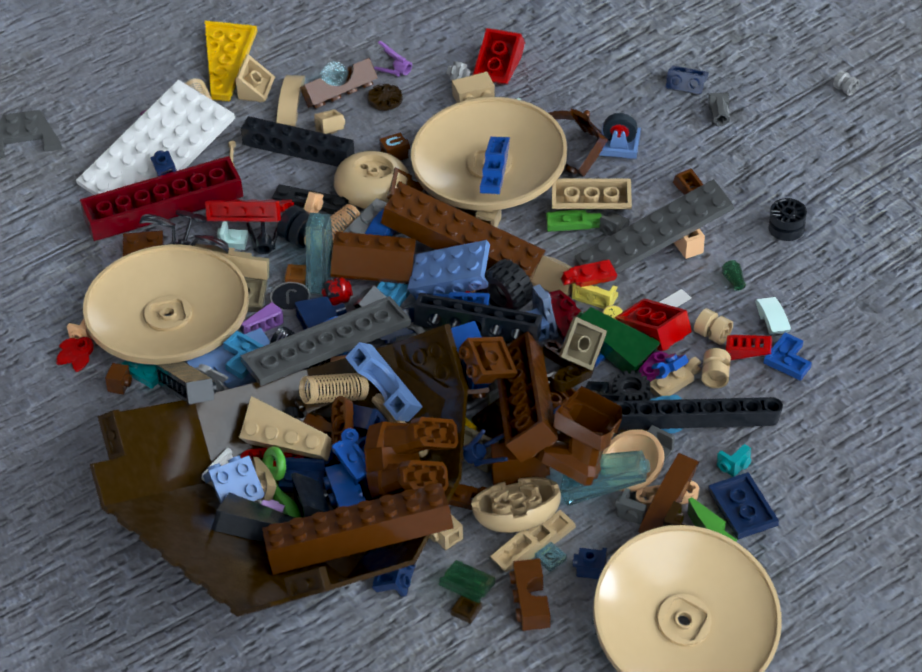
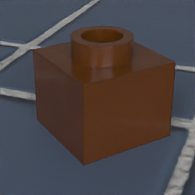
M112 363L105 377L108 392L124 395L127 387L131 386L132 375H130L128 365Z

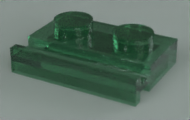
M455 560L444 576L439 578V586L480 603L481 598L485 597L495 585L496 577Z

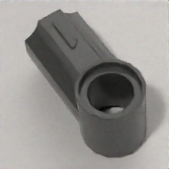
M709 93V110H712L713 123L717 124V126H725V124L729 123V93Z

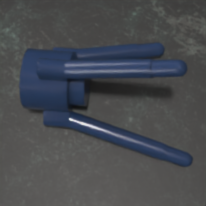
M484 429L481 430L469 444L463 447V456L466 462L478 467L482 464L507 461L508 457L483 459L486 455V448L505 437L504 433L484 444H478L477 441L486 432Z

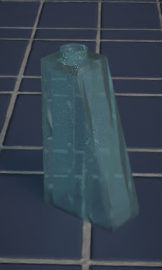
M310 212L306 224V287L313 294H322L325 282L332 278L330 277L333 238L329 214Z
M642 450L602 454L600 460L601 471L598 478L593 480L592 485H583L563 474L560 487L561 495L568 506L646 482L647 473L650 472L649 460L645 458Z

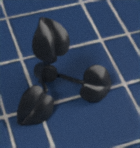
M176 210L175 214L189 218L184 238L178 239V242H176V224L166 218L145 214L141 217L139 224L153 223L172 229V245H189L190 241L187 238L192 221L196 220L205 223L207 222V217L186 210ZM195 235V239L191 246H195L199 240L220 247L227 253L229 252L228 243L214 236Z

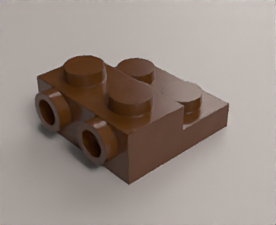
M503 337L467 338L459 347V357L465 361L467 365L466 374L469 378H472L474 384L492 383L497 378H513L517 374Z

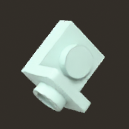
M223 221L222 227L218 228L217 238L225 240L230 248L245 250L248 230L228 229L227 221Z

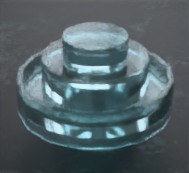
M332 61L322 68L321 78L329 85L341 86L347 78L348 71L342 63Z

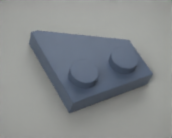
M540 284L532 287V310L538 308L548 321L550 340L558 339L559 334L552 309L551 296Z

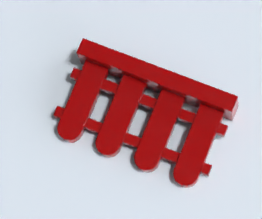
M272 199L205 201L207 221L278 222L281 220L280 212L294 205L292 200L278 201Z

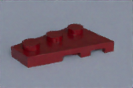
M556 290L549 292L551 296L557 330L564 341L573 317H576L581 310L576 307V303L563 291Z

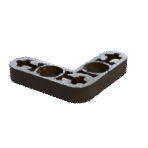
M546 340L542 347L544 356L563 367L552 374L550 387L553 390L565 392L592 377L594 368L592 371L562 360L559 354L563 345L554 340Z

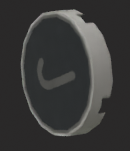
M298 282L282 283L275 287L270 295V303L272 302L278 306L284 316L296 315L295 302L311 299L309 289Z

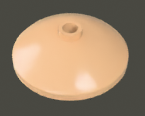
M636 429L622 432L611 440L610 446L602 453L600 461L602 475L608 484L617 490L624 491L625 488H629L630 492L641 490L650 485L660 474L664 464V450L659 440L647 431Z

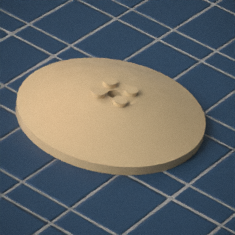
M505 97L470 99L441 110L420 128L411 149V161L415 177L430 195L455 207L480 211L515 207L538 197L557 181L567 159V142L558 122L546 111L531 103ZM490 136L510 137L506 169L500 194L480 193L485 152Z
M161 245L141 249L123 256L100 272L85 294L83 315L90 336L108 353L135 363L171 364L200 357L221 346L243 323L248 311L249 294L247 283L241 271L234 263L221 254L191 245Z
M671 525L659 527L641 533L627 541L611 556L598 580L593 601L594 626L598 640L608 660L618 672H765L774 657L781 635V609L777 592L759 561L749 551L729 537L696 526ZM678 617H687L690 624L686 626L680 624Z

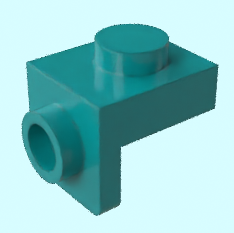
M743 444L732 456L720 450L717 453V467L722 472L735 477L742 469H746L750 465L751 447Z

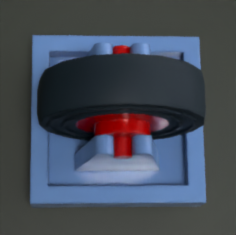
M614 113L609 115L604 121L601 133L608 140L599 156L637 159L641 128L637 127L634 118L628 114Z

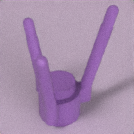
M379 41L378 43L384 48V52L395 59L393 63L395 70L382 67H374V69L394 74L398 77L401 74L404 76L408 75L412 69V63L397 54L382 41Z

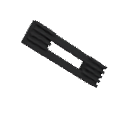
M279 184L272 196V200H292L294 205L304 207L306 199L296 198V195L308 197L309 192L316 191ZM316 192L324 195L323 201L330 202L329 204L323 203L321 210L327 211L328 214L333 215L345 205L350 204L349 200L345 197Z

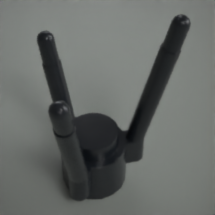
M248 222L246 225L253 242V250L260 254H269L276 248L277 227L271 239L265 233V222H260L261 234L256 239L253 229Z

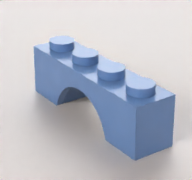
M359 342L345 357L357 373L366 377L379 389L385 400L383 405L396 420L409 422L423 407L373 345Z

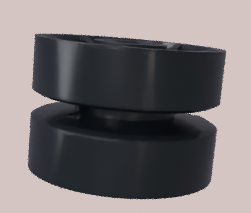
M783 198L775 201L770 208L768 226L770 234L782 241L799 239L805 231L807 216L805 205L792 198Z
M293 205L281 216L277 233L279 237L298 248L307 247L304 242L305 235L320 225V220L314 214L307 212L297 205Z

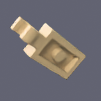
M693 357L685 367L682 366L677 371L670 372L666 378L654 379L650 382V392L656 397L673 395L694 381V375L701 371V368L698 367L701 361L697 357Z

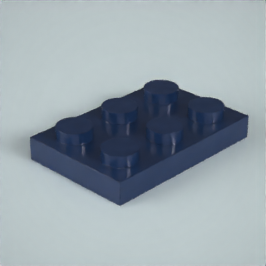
M749 472L708 485V492L738 540L779 525V519Z

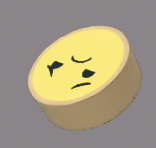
M615 305L607 306L603 310L604 314L614 319L623 312L622 308Z

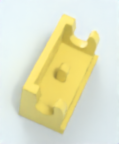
M573 283L572 299L605 309L616 301L618 297L616 290L618 287L613 285L610 291H607L597 286L579 287V285Z

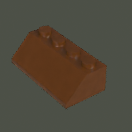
M335 231L330 277L409 284L413 270L416 239Z

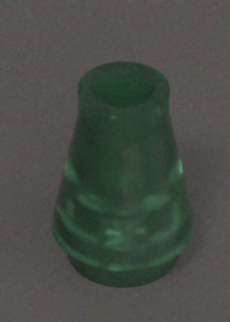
M736 260L724 263L722 266L724 277L734 287L735 291L744 289L746 283L744 282L740 263H737Z

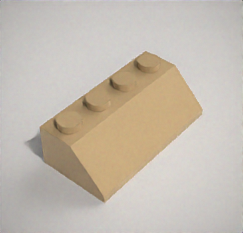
M557 179L552 185V209H632L631 179Z

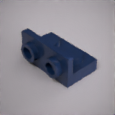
M673 65L668 70L666 88L702 94L709 72Z
M285 458L286 472L283 479L279 480L278 486L283 492H293L292 473H298L319 481L321 488L324 489L323 477H326L324 459Z
M416 563L375 576L372 588L375 592L396 590L401 597L407 596Z

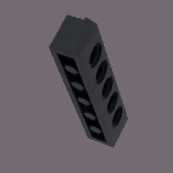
M250 116L247 117L241 126L242 143L244 146L336 167L347 157L355 154L354 140Z
M419 293L414 304L413 325L424 328H437L446 324H450V327L453 328L475 321L482 337H503L505 343L512 342L527 331L537 342L541 335L542 315L425 293Z

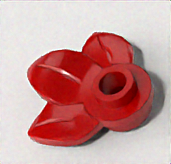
M81 337L79 339L68 338L59 344L62 351L57 355V365L72 363L76 372L81 371L90 360L89 355L94 349L93 341L89 337Z

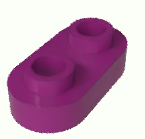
M661 351L654 352L642 365L639 372L642 373V376H647V380L650 382L653 381L660 371L659 368L652 369V365L664 362V358L668 354Z

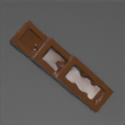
M678 453L646 512L638 530L639 533L663 527V520L674 501L682 502L699 461Z

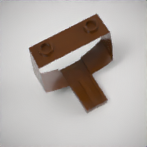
M575 109L549 112L548 114L555 120H575L583 132H587L589 135L599 139L579 170L565 164V168L569 173L585 176L608 139L590 121L589 110H585L583 113Z

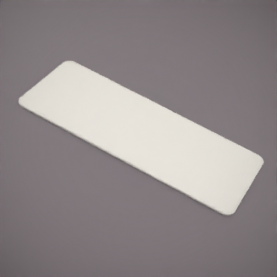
M680 289L660 301V303L678 307L690 300L691 297Z

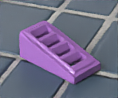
M269 303L241 324L242 333L247 334L258 328L266 332L284 323L283 312L274 303Z

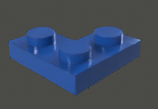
M786 332L773 346L771 354L764 357V364L800 381L810 370L812 362L796 355L803 347V340Z

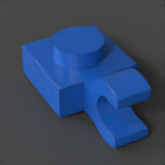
M674 353L666 356L664 362L653 364L651 368H659L660 373L656 376V379H663L670 372L677 371L689 361L686 354L677 356Z

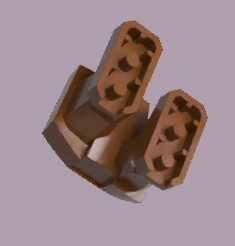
M581 386L553 415V427L557 429L558 440L552 446L541 450L538 458L541 463L583 485L591 486L593 480L598 478L601 471L600 460L603 450L610 446L611 438L614 433H617L622 421V408L620 405Z
M419 417L412 419L410 423L382 421L370 425L367 431L364 452L367 483L371 498L395 495L408 489L415 490L423 488L428 484L438 483L442 484L445 492L449 486L447 467L443 462L420 461L419 452L423 450H449L456 448L458 445L457 425L453 419Z

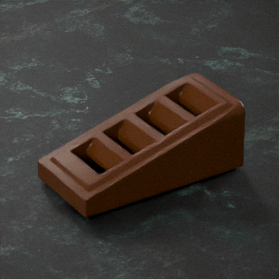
M691 168L676 174L673 180V184L684 195L704 185Z

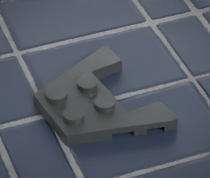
M40 110L2 115L0 119V158H5V144L43 139L45 152L62 150L59 138Z

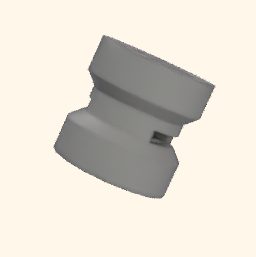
M843 70L836 75L833 85L839 90L843 89L845 94L851 96L857 91L860 81L855 77H850L849 73Z

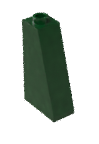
M592 307L586 312L581 311L576 316L607 331L599 353L604 355L623 373L624 371H628V374H631V371L636 372L651 354L656 352L660 345V342Z

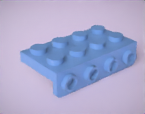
M484 240L415 254L412 276L408 285L409 292L416 299L419 293L430 295L449 294V292H465L466 290L474 291L487 288L488 281L485 278V271L490 249L489 242Z

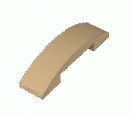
M286 75L284 78L278 104L277 123L296 127L297 108L301 94L299 87L304 85L305 76Z

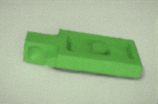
M586 210L547 212V231L600 227L601 213L591 214L587 213Z

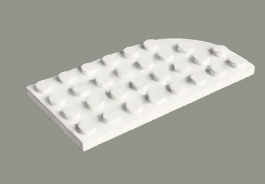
M177 80L76 179L77 184L93 195L158 177L150 157L154 156V153L159 150L169 151L177 171L185 169L235 119V115L182 81Z

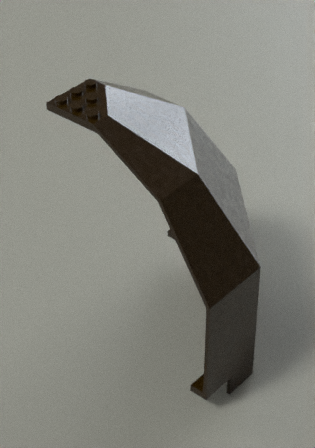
M446 324L396 343L376 348V350L423 406L409 422L405 421L406 423H410L414 418L429 417L453 419L457 425L458 445L456 448L429 450L428 454L424 457H419L420 461L443 462L447 467L449 486L445 491V495L449 503L462 478L468 385L450 324ZM346 358L292 373L263 386L255 382L216 392L214 394L215 400L187 404L180 400L125 411H119V409L112 410L97 416L109 460L89 464L101 509L107 514H113L118 518L117 522L128 531H134L138 534L139 539L148 547L157 549L162 553L161 557L173 567L178 566L184 571L183 575L193 583L202 585L207 589L206 593L217 602L226 604L231 608L230 612L236 617L414 565L431 536L430 534L273 574L265 543L211 530L217 509L221 504L214 487L202 480L203 472L227 447L231 449L233 457L241 456L246 450L265 448L247 444L239 438L251 396L285 413L286 408L296 407L295 401H297L296 397L299 394V384L304 376L357 373ZM357 378L358 381H359V384H360V394H359V397H360V395H361V382H360V379ZM368 380L369 391L366 399L352 400L354 405L373 408L381 413L372 402V398L377 393L381 395L382 393ZM332 383L333 396H334V385H333V383ZM331 402L328 408L311 415H320L327 422L332 423L333 402ZM298 411L296 419L303 422L305 417L303 412L300 413ZM333 457L329 464H325V467L336 465L340 462L336 461L335 457ZM360 484L365 500H373L369 489ZM284 492L295 502L294 492Z

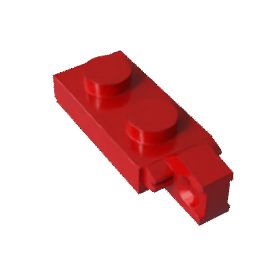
M604 260L569 268V270L563 272L560 279L563 285L575 283L579 287L614 281L618 275L610 260Z

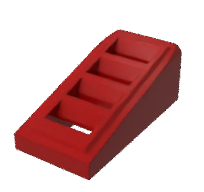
M727 335L726 351L730 354L731 360L771 354V336Z

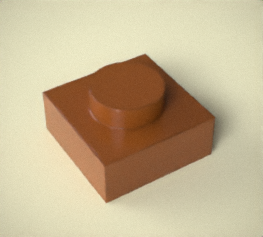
M288 264L285 283L298 282L306 285L308 265Z

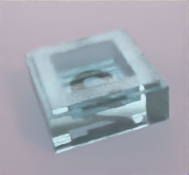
M550 542L535 553V559L540 558L541 565L551 572L567 560V555Z

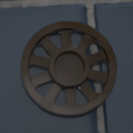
M387 83L381 86H374L368 93L370 106L377 110L387 111L395 109L403 100L401 89Z

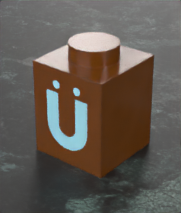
M401 132L379 139L380 152L390 154L400 161L409 158L408 150H410V143L408 139H404Z

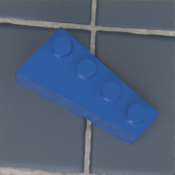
M342 463L325 467L326 477H323L325 489H330L331 491L328 497L332 507H347L365 501L360 484L355 482Z

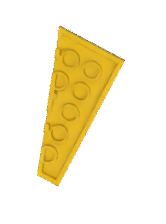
M205 21L212 100L230 101L236 87L238 72L245 56L249 54L257 34V26Z

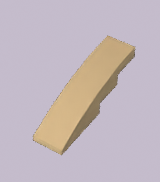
M195 245L226 257L237 266L244 277L263 280L269 278V258L253 257L252 253L237 252L235 248L230 247L227 253L218 246Z
M559 510L545 523L528 531H520L493 553L490 558L506 573L513 569V561L529 560L536 557L575 529L576 525L565 513Z

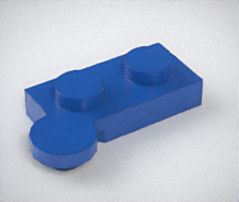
M348 428L341 434L342 441L332 445V451L355 482L358 483L367 477L365 453L356 444L359 440L358 432L355 429Z

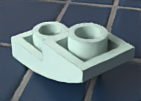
M776 297L756 299L755 302L760 319H765L769 335L788 333L791 330L787 316Z

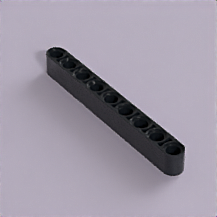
M775 397L612 401L622 408V421L618 430L649 429L652 425L659 429L773 426L778 423L783 409L782 401Z

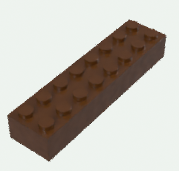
M404 183L400 184L384 207L381 224L416 239V241L435 250L487 240L490 244L486 271L499 260H511L525 271L530 281L546 251Z
M528 331L506 345L517 374L513 378H497L505 444L521 463L527 459H532L538 452L552 446L558 440L557 429L553 427L554 412L543 349Z
M438 483L428 484L423 488L415 490L408 489L395 495H384L379 499L371 501H361L358 504L347 507L341 506L328 512H317L312 516L298 517L280 524L273 523L262 529L272 573L277 574L454 529L445 492L442 484Z

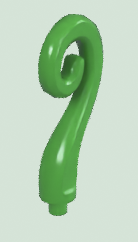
M269 447L263 455L262 462L268 467L274 480H282L286 472L285 456L279 447ZM274 458L276 461V467H273ZM276 484L277 487L273 500L285 505L283 513L295 518H302L297 504Z

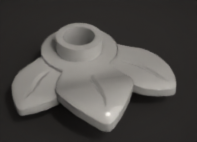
M200 364L195 368L211 377L212 381H215L218 391L229 389L223 384L228 379V376L204 364Z

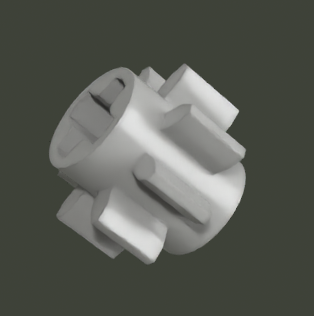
M454 61L452 66L448 65L446 74L450 76L449 80L452 81L468 77L470 71L466 69L467 64Z

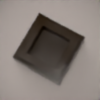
M461 594L451 609V615L471 624L482 609V602Z

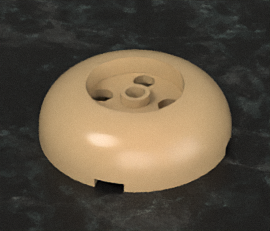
M379 151L359 152L347 157L340 163L334 175V189L340 197H345L349 200L350 204L357 207L367 208L376 198L388 203L387 194L391 186L394 168L396 167L408 174L409 171L400 160L390 154ZM399 172L397 175L395 188H397V183L399 181L403 182L404 184H406L407 177H405L403 174Z
M540 477L519 478V483L505 485V482L498 483L481 491L473 498L471 502L473 514L482 526L492 531L512 533L532 529L545 523L556 513L561 501L558 483L551 479Z

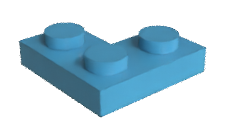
M239 331L233 333L223 343L224 349L235 355L225 364L226 371L243 379L250 372L241 362V355L264 345Z

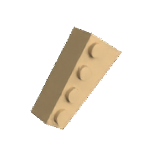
M251 396L239 436L240 439L247 444L265 448L275 446L279 447L283 452L328 461L332 448V439L327 434Z

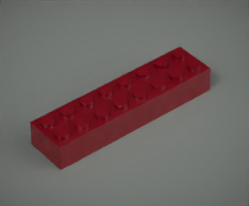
M226 156L80 199V204L93 240L97 241L153 224H139L141 217L145 214H153L171 219L179 216L175 214L176 210L195 212L205 209V201L233 200L244 196L241 178L230 157Z

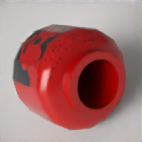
M343 277L327 280L325 288L322 289V296L328 297L332 306L348 303L350 297L353 296L351 283Z

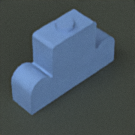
M261 328L244 334L264 346L270 344L268 337ZM223 344L207 354L185 361L193 368L204 364L228 376V379L223 384L229 389L257 382L251 373L240 379L226 371L225 364L235 355L224 349Z

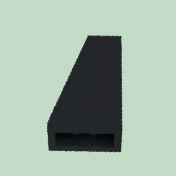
M229 492L217 509L211 530L265 543L262 528L268 527L273 523L288 522L295 517Z

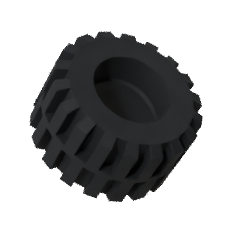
M502 259L485 271L488 287L481 290L482 293L490 294L489 303L491 306L519 311L532 300V282L518 264L513 263L511 260Z

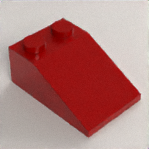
M486 28L473 75L487 72L493 83L508 85L524 50L525 41L522 34Z
M645 298L615 317L618 321L659 341L660 345L657 348L659 351L668 350L670 346L684 339L686 335L692 332L687 310Z

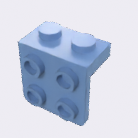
M239 455L229 459L225 465L221 466L220 463L208 467V471L203 475L206 483L212 482L220 504L229 492L251 501H257L264 497V491L250 456L241 458Z

